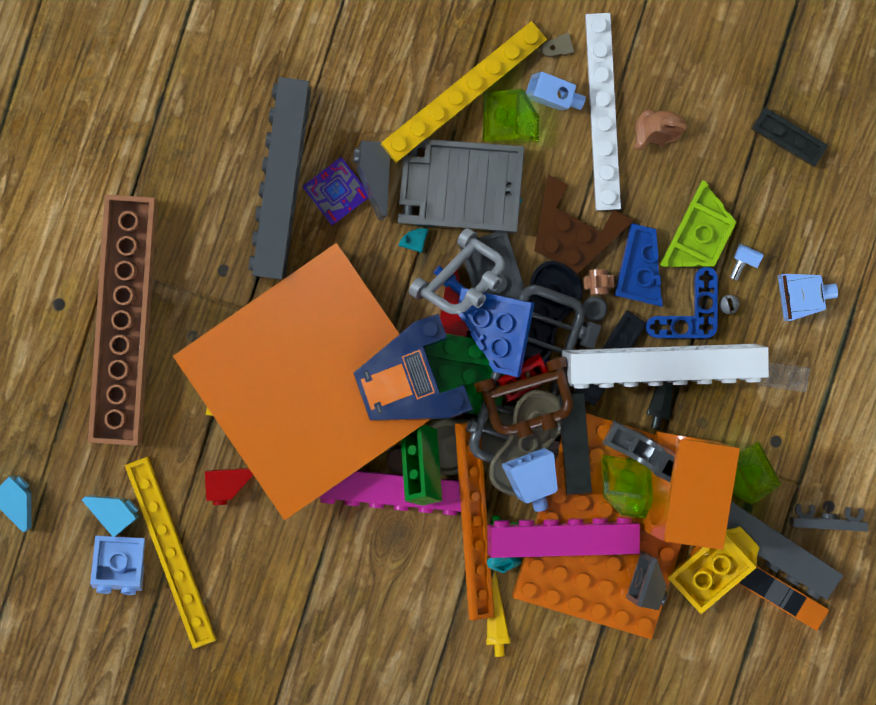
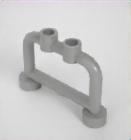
M466 228L461 232L457 241L458 245L464 249L430 284L422 278L415 279L409 288V294L417 300L425 298L450 314L463 313L472 305L480 308L486 300V296L483 293L488 288L496 291L502 283L500 276L505 270L504 258L497 251L479 241L476 232ZM475 251L480 252L495 262L493 270L491 272L487 271L482 276L481 282L475 288H470L465 295V299L459 304H451L435 293Z

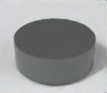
M590 297L583 303L585 317L588 320H601L607 313L606 302L600 297Z

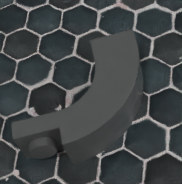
M614 420L603 440V444L633 458L649 468L656 476L671 482L675 452L651 437Z

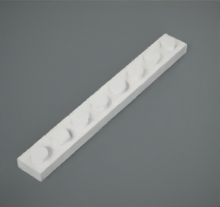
M610 13L586 14L595 210H620Z

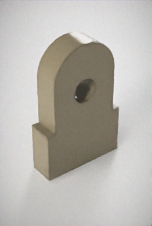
M569 33L546 41L541 49L546 57H554L561 54L564 56L574 53ZM554 46L555 50L552 51L550 47Z

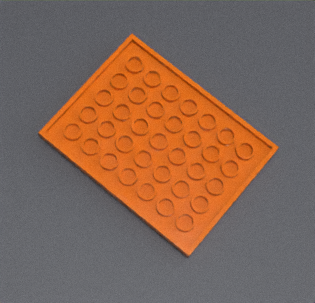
M586 413L592 492L566 494L561 439L555 458L558 490L556 493L546 496L549 507L544 511L538 512L535 523H544V519H559V523H568L569 518H582L583 522H593V518L598 517L608 518V522L617 521V517H632V521L639 523L641 526L650 469L633 458L604 445L603 440L613 421ZM629 427V428H631V429H633V430L635 429V430H637V431H639V432H641V433H643V434H645V435H647V436H649V437H651L652 439L655 440V434H652V433H649V432H645V431H642V430H639V429H636V428H633V427ZM640 529V553L641 551L646 552L658 560L667 586L665 591H667L670 583L668 575L674 570L681 544L662 541ZM640 554L524 557L512 593V598L648 639L653 637L662 605L659 610L640 607L626 598Z

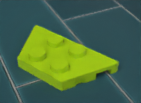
M702 180L660 266L714 267L736 221L726 211L722 202L714 195L705 181Z

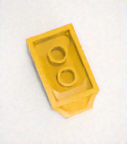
M742 527L727 529L723 550L701 547L684 563L679 564L668 575V579L702 614L757 568V555L760 547Z

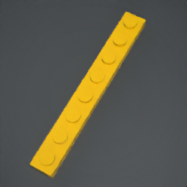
M531 21L382 141L380 145L395 163L399 162L547 41L546 37Z

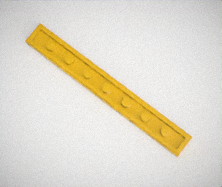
M149 456L126 464V471L192 648L195 649L216 641V635Z

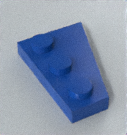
M633 223L630 225L614 296L663 307L660 291L661 280L658 268L659 257L656 229Z

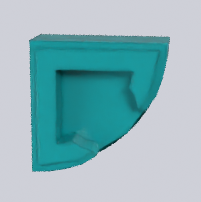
M418 228L408 232L402 237L398 246L422 253L429 229Z
M521 557L487 559L488 568L500 573H505L522 564Z

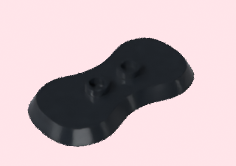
M546 261L538 266L532 274L529 286H543L573 297L581 302L583 295L582 281L568 266L557 261ZM532 295L528 299V302L535 303L534 313L562 322L567 315L574 311L571 307L538 295ZM532 317L528 337L554 346L558 326ZM527 342L524 362L538 353L543 361H545L552 350Z

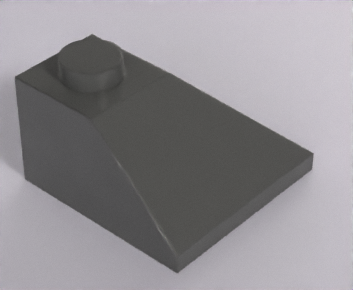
M641 551L626 598L637 606L659 610L660 606L664 605L666 601L667 591L665 590L667 586L658 560L648 553Z

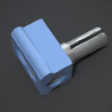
M739 244L734 258L737 259L730 278L732 280L734 278L737 281L746 263L758 268L764 254Z

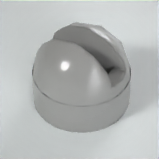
M726 295L721 298L719 307L725 314H734L738 311L740 302L736 296ZM731 298L732 305L734 308V310L731 311L727 299Z

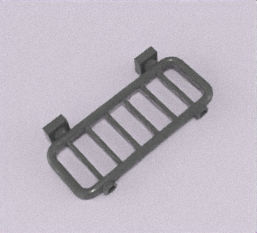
M531 285L522 290L518 298L519 300L528 301L532 295H538L575 310L572 326L534 312L532 314L533 318L570 331L564 349L528 337L527 342L562 354V350H574L576 344L594 349L601 325L584 321L585 310L580 301L539 285ZM538 366L533 368L534 371L540 372ZM493 371L491 378H493L495 386L498 387L497 379L502 377V374ZM554 380L549 393L558 397L560 390L557 380ZM483 399L477 419L470 418L466 430L471 433L469 447L472 454L480 460L491 463L496 454L484 451L479 447L482 432L506 440L509 439L510 435L499 434L495 430L484 427L488 412ZM496 405L498 411L514 416L513 410ZM556 440L548 448L554 454V459L560 442Z

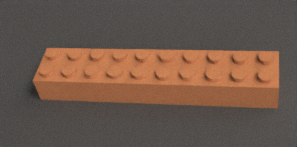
M105 194L88 442L142 445L158 199Z

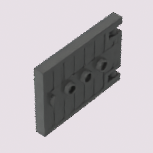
M424 140L408 153V156L403 158L399 205L403 206V214H398V224L451 229L469 228L477 231L517 234L524 146ZM418 149L425 150V157H418ZM413 207L420 208L419 216L413 215Z

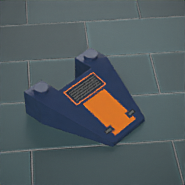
M439 314L411 324L353 373L370 420L450 419L473 411L464 385L440 393L424 348L448 340Z

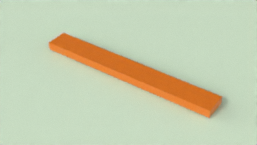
M468 422L455 424L468 613L469 620L475 621L494 617L491 569L487 565V559L490 556L488 555L483 460L476 458L470 451L469 440L471 433L466 430ZM480 438V441H479V447H480L481 449H482V438Z

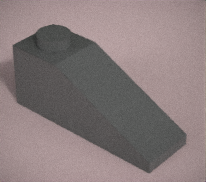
M361 141L358 148H354L353 162L357 163V173L378 220L383 221L387 216L390 155L380 145L381 142Z

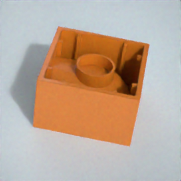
M656 431L655 440L673 450L675 458L671 482L656 476L651 470L649 471L640 529L662 541L723 550L740 448L714 440Z

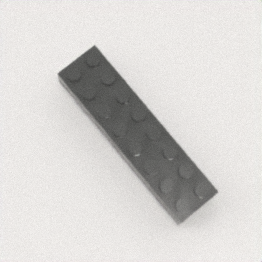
M279 77L278 83L273 84L272 98L276 102L275 108H270L269 122H271L272 131L267 132L265 147L269 149L268 157L263 158L262 172L266 175L265 182L261 181L259 186V196L262 198V205L257 206L255 221L259 222L258 231L253 232L252 246L256 247L255 256L251 255L249 260V270L252 271L253 276L281 281L286 278L312 88L309 81Z

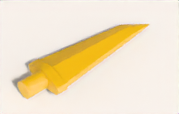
M495 571L492 576L494 617L487 618L486 644L494 645L495 657L505 656L504 644L511 643V639L508 633Z

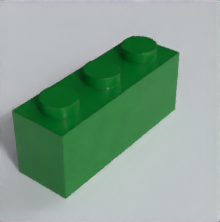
M422 425L401 440L405 501L421 506L442 501L437 429Z

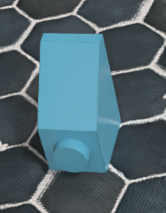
M13 475L9 476L0 485V510L22 532H26L32 527L31 491L28 489L29 484L22 477L18 476L16 478Z
M88 495L82 499L113 538L140 517L136 513L138 508L130 499L126 501L120 497Z

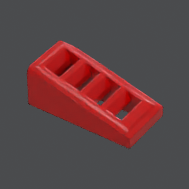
M539 353L523 362L520 376L522 380L527 378L524 374L529 371L532 377L536 376L533 369L538 366L541 372L539 374L549 372ZM505 374L497 379V382L500 386H503L510 380L512 383L517 380L515 376ZM538 386L514 392L505 396L508 402H510Z

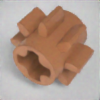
M608 269L589 270L590 276L584 277V289H590V295H608L609 288L614 287V275L608 276Z

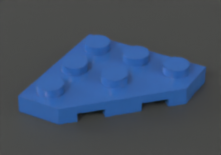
M461 289L459 303L465 299L469 289ZM484 292L486 300L480 308L472 305L468 310L458 315L466 323L474 341L489 360L492 370L497 373L520 377L535 303Z

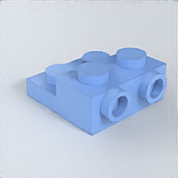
M95 536L90 584L92 588H97L96 592L110 594L111 590L115 589L121 590V594L135 595L136 591H142L145 538Z

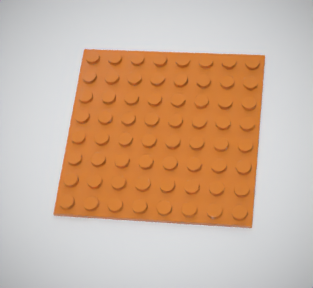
M337 243L173 355V358L284 520L290 518L431 420L369 419L353 373L395 339L399 332Z

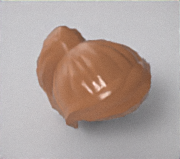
M646 110L636 120L634 128L636 142L633 148L644 150L645 146L649 143L659 144L662 148L666 143L678 140L688 125L684 118L674 112Z

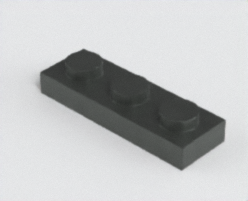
M766 107L763 108L751 130L812 167L817 165L828 147L824 142Z

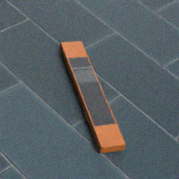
M694 546L690 555L692 556L701 547ZM758 566L738 583L816 631L829 612V609Z

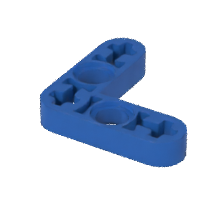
M703 267L695 273L694 316L651 317L647 320L645 326L647 334L653 338H710L715 335L718 326V277L715 270L710 267ZM704 271H707V274L712 276V280L707 283V289L713 288V293L707 291L699 293V288L704 289V281L699 279V276L704 275ZM705 295L709 296L713 302L708 310H704L699 306L700 298ZM699 312L703 314L713 312V318L707 317V323L712 325V330H708L707 334H704V331L699 329V325L704 324V317L699 318ZM667 319H671L669 327L671 335H667L668 329H661L658 334H655V331L650 329V325L654 324L655 320H658L660 325H668ZM678 320H684L688 324L686 333L678 334L675 331L674 325Z

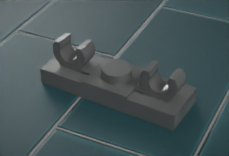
M796 504L795 513L798 517H790V526L868 532V523L860 521L864 517L863 508H858L857 516L852 517L850 515V507H845L844 516L846 519H840L834 513H822V517H812L815 514L814 505H809V512L802 514L801 504Z

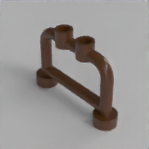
M565 356L546 362L549 372L496 387L493 378L474 383L476 393L482 392L490 422L499 434L514 435L518 433L519 438L533 434L532 429L542 426L543 431L557 427L556 422L563 420L571 413L573 398L563 367L568 366ZM557 380L563 400V407L559 411L512 425H504L501 422L494 398Z

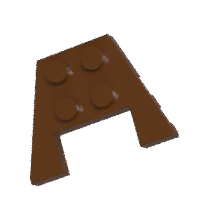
M548 175L534 251L551 261H557L568 266L578 274L620 235L633 220L613 210L603 230L600 232L557 209V205L568 185Z

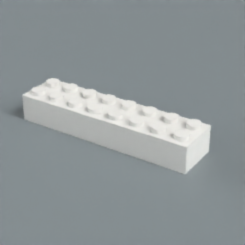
M758 344L562 350V357L565 356L568 365L563 367L567 382L570 386L579 389L589 388V384L599 385L601 388L614 387V383L623 384L625 387L638 386V382L647 383L649 386H661L663 381L673 385H687L688 380L697 382V384H712V379L721 381V383H736V378L746 380V382H761V378L769 377L768 347Z

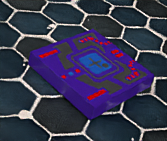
M342 157L302 186L332 226L369 199L364 186Z

